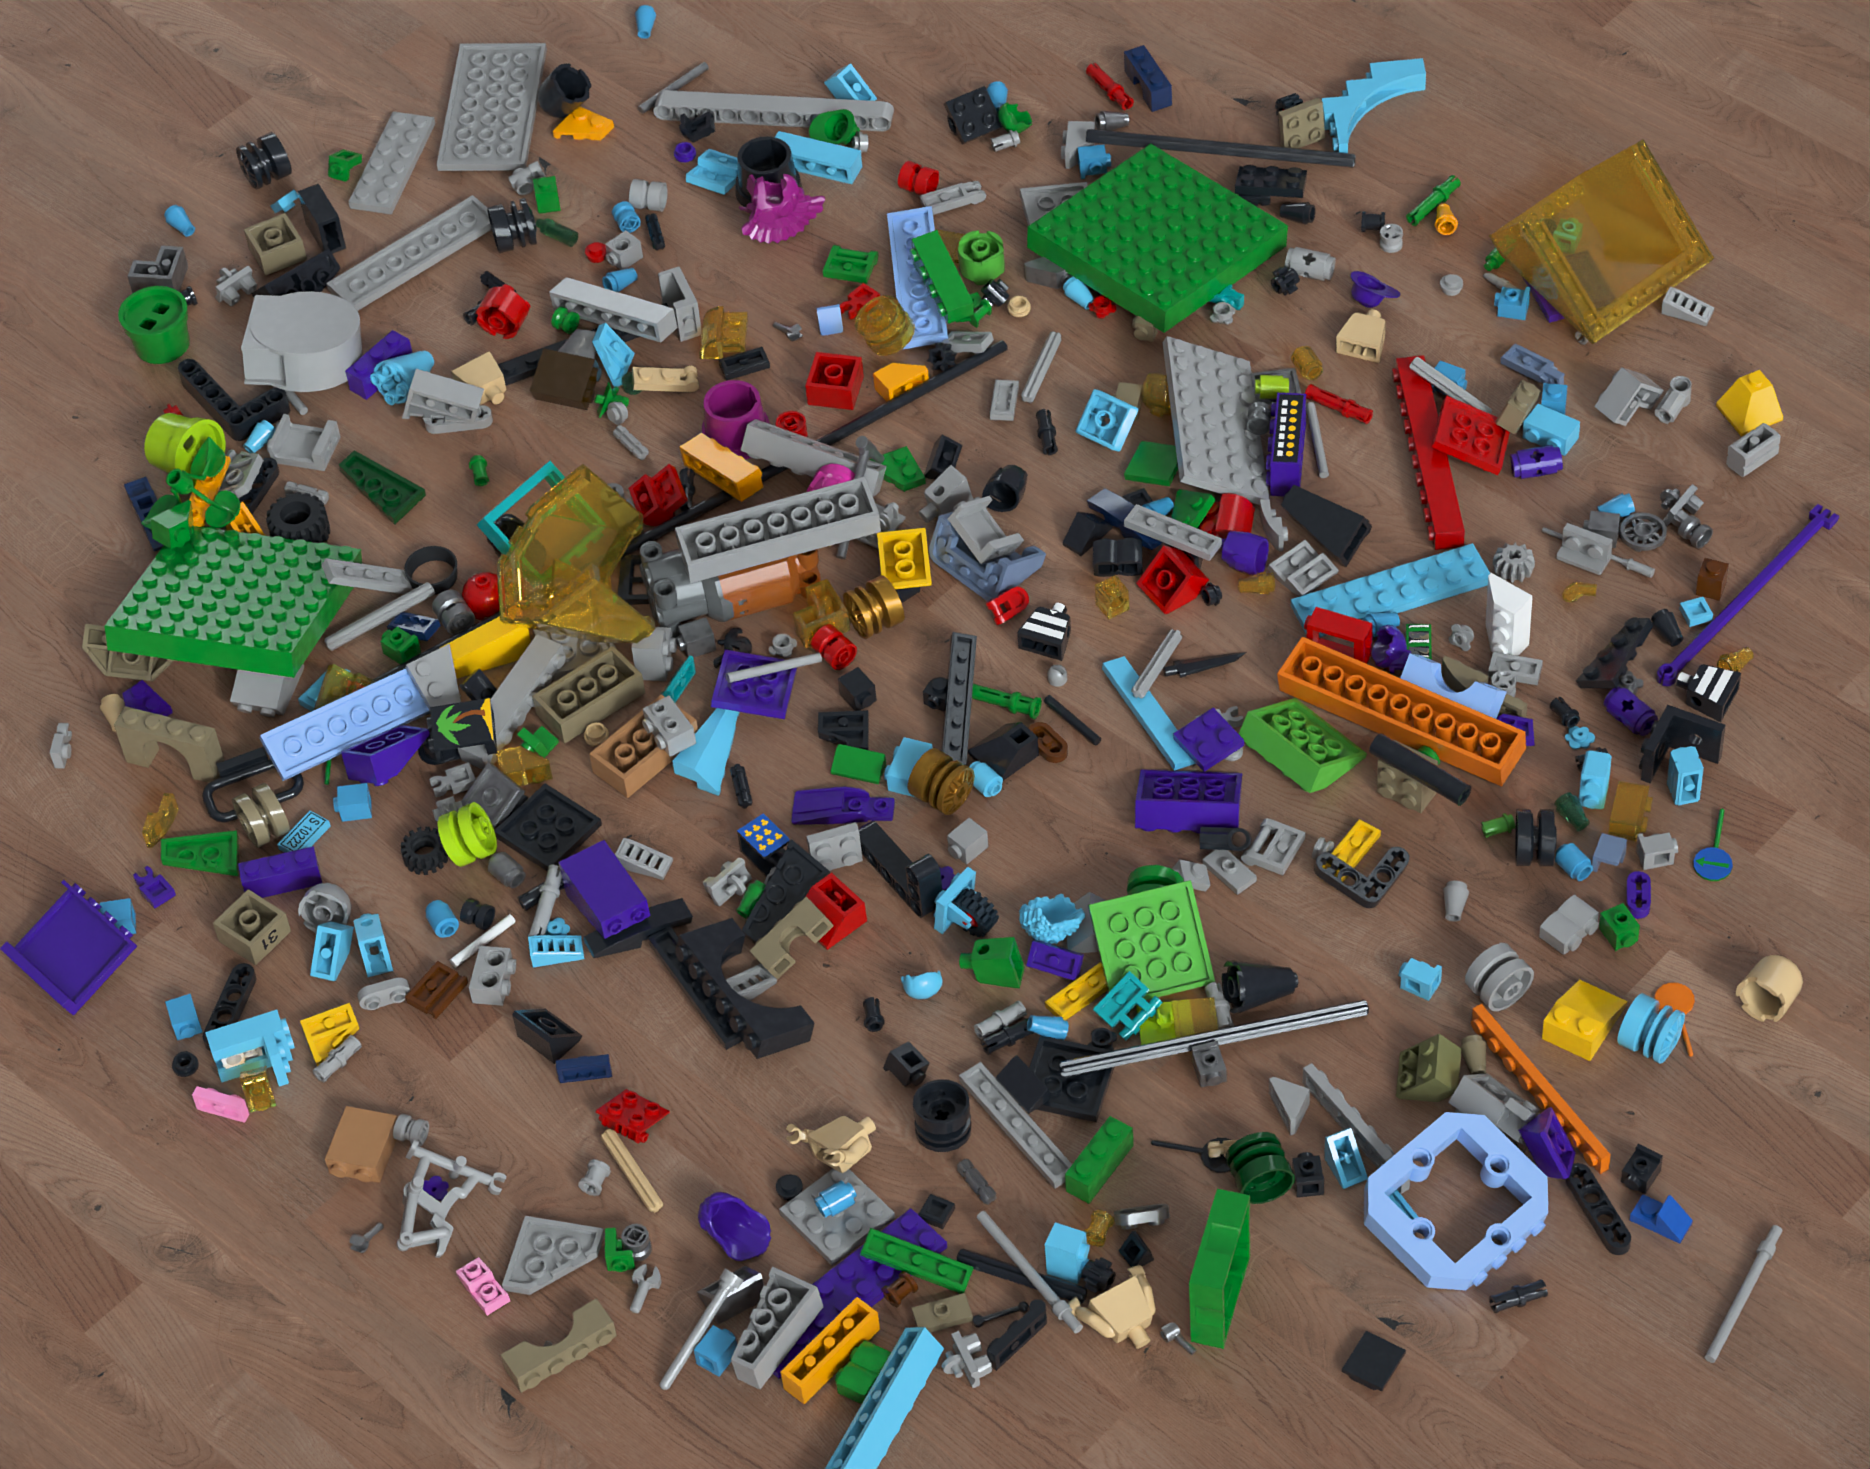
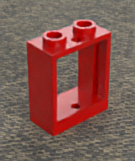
M1316 607L1312 615H1308L1305 620L1304 629L1307 630L1305 638L1368 664L1372 656L1373 623ZM1319 632L1354 642V648L1319 638Z

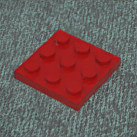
M1446 395L1442 402L1432 448L1479 467L1484 471L1498 475L1502 469L1510 432L1496 424L1495 421L1498 417Z

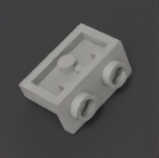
M1567 523L1563 529L1562 546L1556 554V559L1601 575L1611 560L1613 539Z

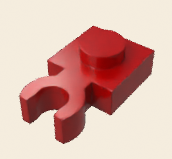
M862 283L847 295L848 301L840 304L841 314L848 311L849 319H854L857 316V311L862 310L866 312L880 301V293Z

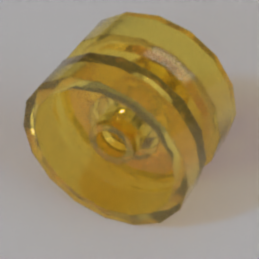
M883 295L870 300L859 310L855 318L857 332L877 355L887 356L895 354L903 349L914 335L915 324L912 318L893 296Z

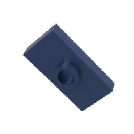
M402 612L396 615L388 624L387 629L392 631L398 626L410 635H416L419 640L428 641L441 625L438 619Z
M609 1054L556 1060L559 1083L612 1077Z

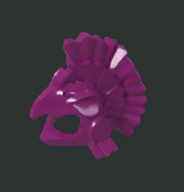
M783 174L784 179H781V183L764 181L763 176L755 179L753 175H749L747 190L752 196V203L747 204V207L739 206V209L751 215L749 221L741 227L743 235H749L752 240L757 239L760 243L765 241L769 244L774 241L778 244L781 240L787 241L789 237H795L798 231L803 232L805 225H809V220L816 218V213L823 211L825 196L810 197L805 195L804 190L798 187L795 178L788 174Z

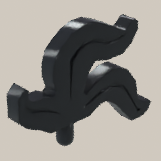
M732 628L725 635V640H718L717 642L719 645H724V650L734 651L733 648L739 650L738 652L748 654L752 651V644L748 638L737 637L738 634L743 633L741 628ZM724 654L714 659V667L716 669L721 665Z

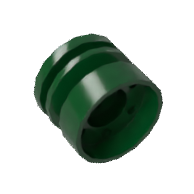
M1256 1132L1246 1135L1232 1144L1225 1154V1161L1230 1168L1231 1175L1235 1178L1238 1192L1250 1195V1204H1263L1273 1201L1289 1191L1295 1182V1175L1289 1161L1285 1158V1152L1281 1147L1280 1140L1273 1133Z

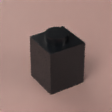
M859 667L838 678L839 694L854 711L867 708L877 701L875 684Z

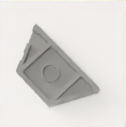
M228 450L226 456L230 457L231 462L218 493L227 490L240 498L252 489V484L259 474V469L264 460L257 453L248 454L241 451L240 454H237L234 450Z

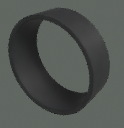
M427 546L415 551L408 557L404 570L413 589L423 585L412 579L414 571L420 565L429 561H443L454 569L443 581L431 584L435 592L434 595L449 590L457 580V559L449 549L441 546Z

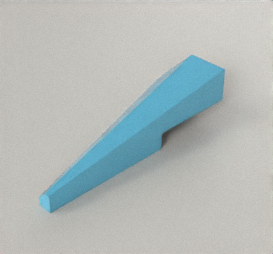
M716 708L695 733L696 744L681 751L672 761L674 773L696 781L697 788L719 796L722 779L725 776L727 758L730 755L736 730V721L740 712Z

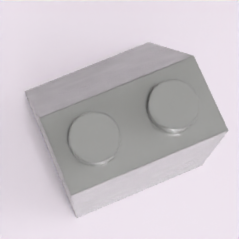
M305 665L301 666L294 678L237 670L230 702L237 707L238 711L243 713H252V710L260 711L261 715L267 717H275V714L284 715Z

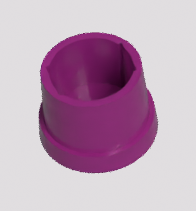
M739 380L721 382L713 386L704 397L702 433L709 438L715 439L720 445L728 447L733 453L742 456L745 460L751 457L747 455L748 453L741 451L747 424L755 419L770 424L769 418L763 410L760 394L753 385Z

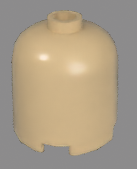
M1770 955L1764 957L1737 986L1736 996L1740 995L1744 1003L1742 1009L1751 1017L1761 1022H1764L1765 1019L1778 1022L1802 989L1803 979L1801 971L1796 964L1784 956Z

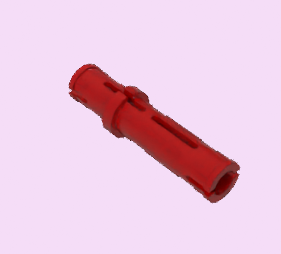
M1096 63L1090 64L1086 68V74L1107 93L1110 100L1117 102L1123 110H1126V108L1130 109L1133 106L1134 100L1124 91L1123 86L1115 83Z
M1310 384L1305 391L1306 399L1342 413L1343 417H1351L1364 424H1368L1373 417V410L1356 404L1355 400L1344 399L1313 384Z

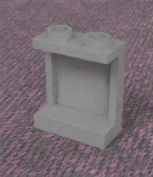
M680 267L658 273L662 304L667 303L669 307L673 306L678 326L677 335L680 341L702 335L698 302Z
M283 414L280 422L276 424L272 439L268 440L267 452H269L271 458L277 461V464L325 471L341 438L337 421L328 420L324 428L293 424L290 421L289 415Z
M990 496L976 497L969 502H959L954 506V512L948 518V521L980 564L1012 555L1024 541L1019 533L1010 536L1004 534L986 509L992 501Z

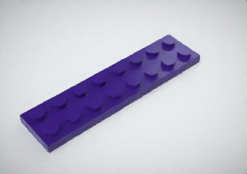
M911 1208L880 1231L938 1254L948 1248L947 1242ZM862 1245L819 1278L812 1285L818 1287L824 1307L773 1374L780 1379L781 1371L856 1297L860 1298L870 1307L884 1298L881 1289L898 1279L899 1273L902 1271L860 1256L863 1248Z

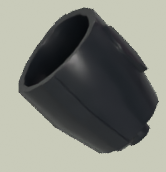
M1007 465L1003 468L1000 467L994 472L982 493V498L987 496L992 498L987 507L997 512H1008L1015 509L1025 493L1028 476L1026 471L1016 465Z

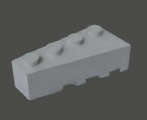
M773 1266L769 1273V1281L766 1286H763L760 1293L761 1299L757 1308L753 1309L750 1315L751 1321L747 1330L743 1331L731 1358L737 1379L757 1389L763 1387L824 1307L818 1287Z

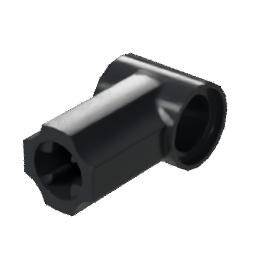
M1201 827L1200 849L1244 851L1250 847L1252 842L1250 832L1243 828ZM1237 832H1242L1246 836V843L1242 847H1237L1233 843V836Z

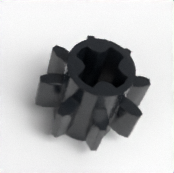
M1284 266L1272 272L1274 278L1271 279V286L1276 293H1283L1286 296L1298 290L1296 284L1299 283L1300 278L1293 268L1287 269V266Z
M990 279L981 289V292L984 294L981 298L982 300H988L991 307L993 304L999 307L1008 299L1009 293L1006 290L1009 287L1001 279H998L997 282L994 279Z
M936 343V348L928 350L930 354L927 362L933 364V370L941 369L945 371L949 369L948 366L956 365L954 361L957 353L951 350V344L943 345V343Z
M1102 1257L1100 1259L1096 1258L1095 1261L1089 1260L1081 1273V1278L1086 1282L1084 1287L1094 1293H1097V1291L1101 1292L1102 1289L1107 1291L1116 1277V1273L1111 1268L1113 1263Z

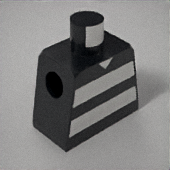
M1055 603L1052 609L1037 607L1017 632L1018 649L1062 661L1071 634V619L1066 614V606L1061 603Z
M1703 664L1699 666L1694 676L1681 672L1676 686L1687 690V706L1718 722H1722L1739 690L1741 673Z

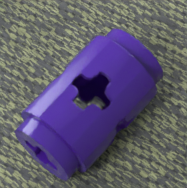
M1553 445L1518 450L1516 453L1510 454L1514 478L1526 479L1557 474V471L1563 470L1559 446L1553 447Z
M1619 686L1617 689H1612L1604 700L1607 712L1636 735H1647L1650 733L1654 721H1658L1655 711L1645 702L1639 700L1627 688Z

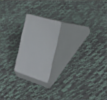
M1276 1077L1269 1078V1095L1289 1134H1296L1310 1104V1089Z

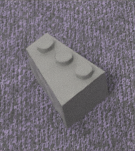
M416 369L402 419H410V416L423 417V420L431 421L433 417L445 418V422L474 424L484 389Z

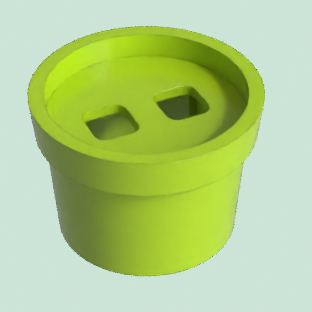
M166 413L158 417L147 432L144 445L145 456L151 465L166 473L173 469H180L191 474L192 462L208 437L213 439L225 453V435L221 426L213 420L200 417L189 418L174 413ZM192 479L195 487L197 479Z

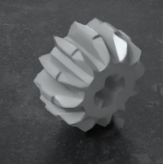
M1516 542L1511 546L1505 543L1503 548H1497L1496 554L1493 557L1495 575L1501 576L1503 580L1510 579L1511 583L1515 580L1523 582L1525 577L1530 578L1535 567L1532 550L1527 549L1525 544L1517 546Z

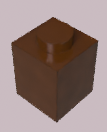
M1704 558L1697 578L1696 595L1720 601L1727 583L1729 564Z

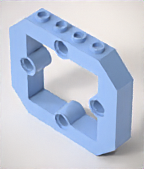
M1445 1112L1371 1174L1364 1187V1225L1427 1288L1466 1291L1473 1284L1476 1287L1479 1286L1487 1278V1272L1491 1268L1495 1270L1500 1268L1507 1260L1506 1255L1511 1251L1517 1253L1526 1244L1527 1241L1525 1239L1532 1234L1535 1237L1546 1226L1544 1220L1548 1214L1547 1176L1485 1115ZM1457 1139L1483 1165L1480 1171L1482 1182L1491 1188H1499L1504 1185L1523 1206L1502 1224L1491 1225L1487 1229L1483 1240L1458 1262L1454 1263L1432 1241L1435 1235V1228L1432 1222L1423 1217L1411 1220L1389 1196L1407 1180L1414 1182L1425 1180L1430 1174L1435 1157ZM1413 1161H1419L1424 1166H1417L1414 1164ZM1491 1167L1500 1169L1501 1173L1494 1172ZM1413 1233H1421L1425 1238H1417ZM1492 1239L1500 1240L1503 1245L1495 1244Z

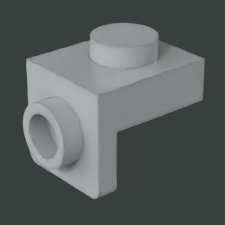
M1179 859L1172 868L1183 877L1184 881L1191 880L1195 890L1206 892L1211 886L1206 865Z

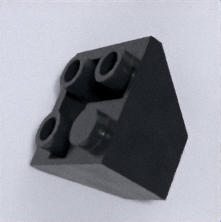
M1022 722L1008 723L970 748L968 754L976 761L986 763L1004 781L1039 756L1038 736Z

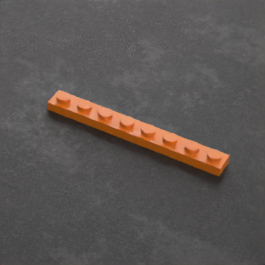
M1482 1004L1472 1009L1471 1026L1475 1033L1483 1036L1487 1041L1489 1049L1493 1053H1497L1502 1059L1505 1068L1517 1076L1522 1088L1526 1091L1529 1090L1540 1109L1546 1110L1552 1107L1571 1145L1581 1151L1586 1163L1590 1167H1594L1599 1174L1609 1170L1611 1154L1487 1009Z

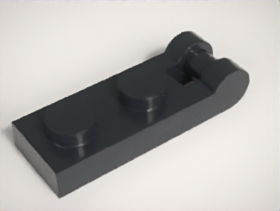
M1040 1299L1033 1300L1029 1305V1311L1019 1321H1013L1006 1333L1000 1338H995L989 1344L987 1356L993 1369L997 1371L1047 1324L1046 1304Z

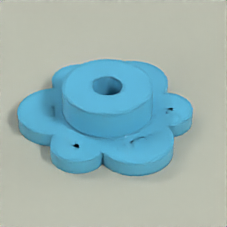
M1574 726L1569 728L1568 734L1565 735V740L1569 742V746L1572 749H1579L1581 747L1587 749L1590 743L1594 742L1595 735L1589 732L1587 727L1579 728Z
M556 918L553 921L549 920L545 935H567L570 931V926L565 924L562 918Z

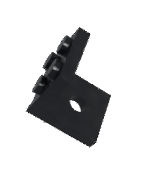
M1667 705L1660 720L1654 721L1650 731V738H1645L1641 746L1640 752L1644 754L1639 764V769L1642 770L1641 780L1651 784L1669 748L1696 747L1699 758L1718 764L1722 757L1726 725Z

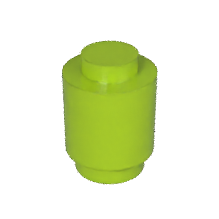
M1260 375V379L1255 380V394H1259V399H1277V392L1289 393V378H1283L1282 375Z

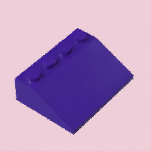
M1140 770L1135 800V828L1142 829L1143 831L1165 829L1169 832L1192 830L1195 833H1200L1201 827L1239 828L1242 773Z

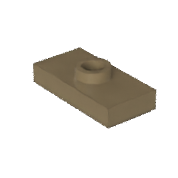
M965 1293L912 1307L916 1326L925 1327L930 1333L973 1321V1315Z

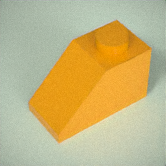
M891 363L873 373L875 390L886 402L929 379L928 368L922 365Z

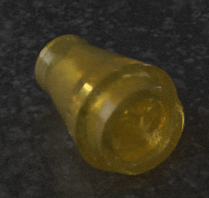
M1267 570L1239 579L1240 593L1269 595L1270 592H1275L1276 589L1273 572L1267 573Z
M1743 647L1739 650L1723 654L1717 661V667L1740 672L1753 659V652L1750 648Z

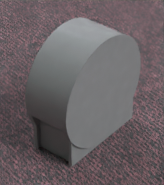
M296 292L282 296L255 295L241 346L245 374L244 384L272 385L279 389L294 392H314L330 389L348 381L345 371L363 356L358 311L345 299L322 292Z

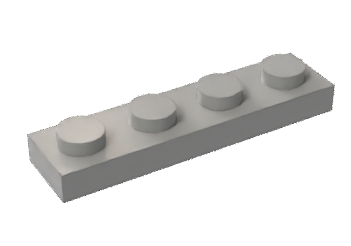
M1138 504L1134 506L1124 520V527L1208 561L1213 558L1222 545V538Z
M326 559L322 563V568L329 584L406 594L412 590L405 570Z

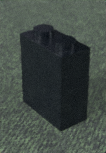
M319 183L298 191L305 223L321 250L330 249L333 254L346 249L339 216Z

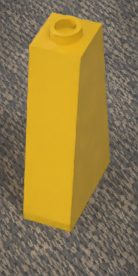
M517 607L446 645L450 644L456 679L471 675L476 669L485 671L518 661L531 643L523 611L521 607Z

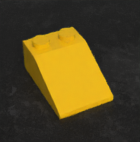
M925 528L877 533L881 575H884L895 589L932 585Z
M1579 980L1556 1001L1544 1019L1542 1039L1591 1061L1627 1006L1628 1001Z

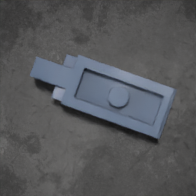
M1516 343L1501 357V364L1539 383L1564 384V373L1558 371L1554 366V362Z

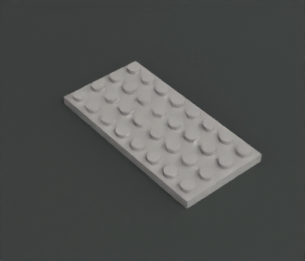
M546 43L460 44L437 160L438 171H514L518 168L525 169L527 167L538 104V90L541 86L547 52Z
M1167 336L1163 341V350L1180 482L1220 494H1237L1245 497L1251 503L1260 505V500L1269 499L1268 486H1266L1261 436L1254 435L1247 429L1248 409L1252 403L1256 402L1250 375V361Z

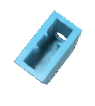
M363 914L353 922L367 976L372 977L393 971L379 914ZM373 946H378L379 953L376 955L370 954L369 949Z

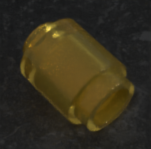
M1301 346L1295 349L1291 356V361L1297 370L1308 380L1317 379L1323 372L1320 359L1309 346Z

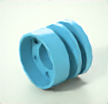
M1641 993L1635 998L1623 1019L1617 1042L1619 1045L1634 1052L1638 1051L1644 1044V1057L1650 1058L1653 1055V1060L1661 1064L1668 1058L1680 1038L1685 1014L1680 1010L1673 1012V1008L1669 1005H1666L1659 1012V1001Z

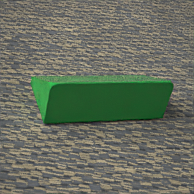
M838 744L831 774L879 785L887 766L886 756L883 753Z

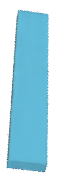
M1123 656L1104 662L1102 670L1172 769L1175 771L1196 764L1173 739V733L1178 730L1151 692L1148 691L1142 699L1133 696L1131 690L1139 676L1126 657Z

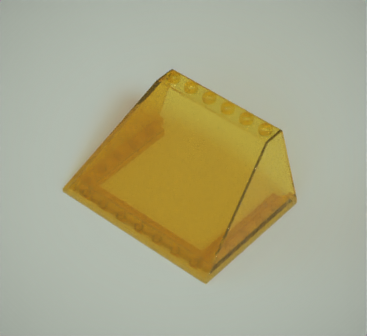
M1644 139L1579 174L1489 235L1500 255L1591 344L1602 339L1664 295L1670 287L1674 288L1715 259Z

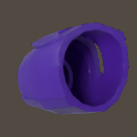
M1230 531L1227 534V538L1222 539L1220 547L1222 548V560L1239 572H1245L1248 575L1261 578L1268 559V540L1249 532Z

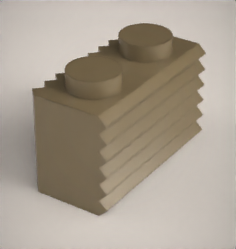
M1521 380L1495 421L1496 424L1512 434H1516L1541 395V390L1536 388L1535 385Z

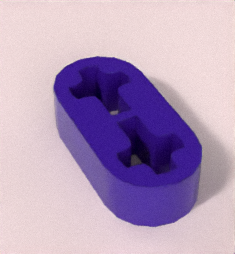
M1635 871L1630 873L1627 878L1626 907L1634 918L1641 919L1650 912L1651 880L1648 874ZM1635 882L1641 883V890H1636ZM1636 900H1641L1642 908L1636 907Z

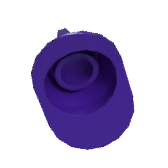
M1354 271L1350 274V278L1353 281L1352 297L1367 308L1378 306L1385 297H1400L1398 290L1382 283L1372 275L1360 271Z

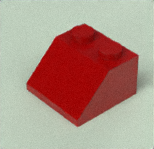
M1163 545L1136 584L1164 614H1169L1196 599L1201 592V588L1210 579L1182 550Z

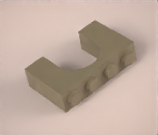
M126 706L123 708L114 727L127 763L149 768L159 751L157 742H162L175 748L186 758L193 779L210 783L220 778L216 764L225 760L215 728Z

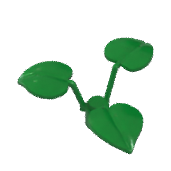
M208 437L199 449L191 465V474L180 469H173L168 473L166 483L171 487L170 491L174 495L167 494L160 497L152 506L147 517L141 522L143 526L152 530L150 518L181 504L182 501L179 494L183 495L191 492L211 505L205 513V520L211 527H224L238 516L241 505L239 498L233 492L227 490L220 491L214 501H212L194 488L192 479L204 481L206 477H214L222 470L225 464V453L213 439Z

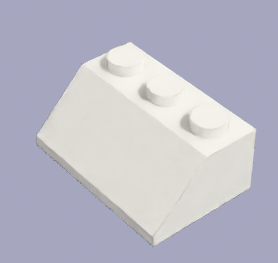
M1493 573L1488 575L1486 629L1491 652L1519 656L1529 645L1532 595Z

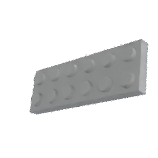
M392 112L349 200L350 209L392 215L435 126L434 117Z

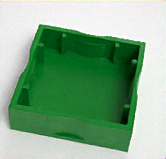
M1222 1189L1216 1190L1189 1281L1191 1342L1224 1349L1251 1256L1250 1195Z

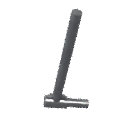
M860 436L856 439V446L859 448L860 454L854 479L865 476L867 462L870 457L880 464L884 461V456L865 436ZM850 540L839 543L837 558L846 559Z

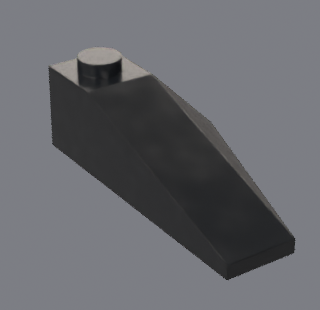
M327 249L251 294L255 298V295L282 296L296 292H322L327 286L326 283L334 278L341 267L330 249Z

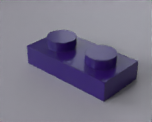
M1033 940L1026 966L1075 981L1079 977L1084 954Z

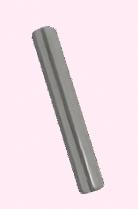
M1052 331L1049 333L1022 391L1021 399L1023 402L1032 403L1061 342V334L1059 332Z
M1416 357L1409 366L1411 370L1449 397L1489 414L1492 413L1490 407L1421 358Z
M1172 629L1168 632L1131 690L1135 698L1139 697L1142 699L1145 697L1182 640L1179 630L1175 631Z

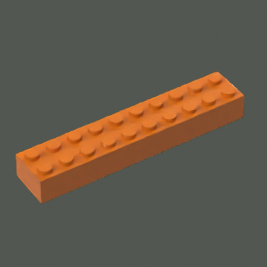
M1301 637L1277 673L1280 691L1374 732L1382 733L1416 750L1421 746H1427L1436 752L1441 761L1501 787L1526 750L1525 731L1305 637Z

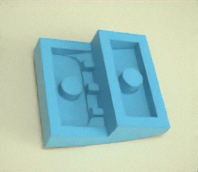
M708 149L698 157V165L686 174V182L725 195L735 185L738 175L737 158Z

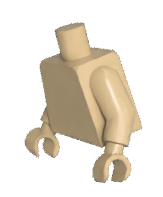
M841 1116L817 1130L804 1129L802 1131L796 1125L789 1124L786 1130L789 1133L793 1131L795 1133L792 1136H787L786 1139L791 1144H796L800 1140L809 1143L813 1156L843 1174L871 1151L872 1146L868 1135L875 1131L876 1127L869 1117H865L857 1123L846 1116Z
M1142 1266L1127 1269L1131 1273L1129 1275L1130 1279L1091 1299L1088 1308L1081 1307L1076 1297L1068 1302L1075 1317L1091 1326L1105 1338H1112L1116 1343H1119L1130 1337L1136 1349L1150 1342V1338L1144 1329L1151 1324L1152 1316L1156 1309L1152 1288L1146 1279Z

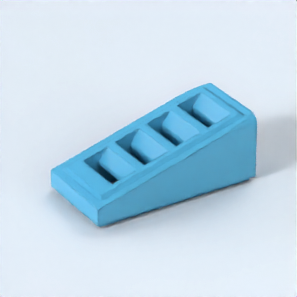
M537 935L528 937L533 968L584 959L581 936ZM570 945H575V951H570ZM559 947H564L565 951H560Z

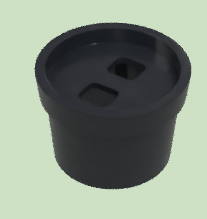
M768 136L758 137L746 142L740 148L737 155L738 175L735 181V194L738 202L743 207H747V204L752 203V196L747 190L749 175H753L755 179L763 176L764 181L781 183V179H784L783 174H788L795 178L798 187L802 188L799 172L794 166L791 149L783 140Z

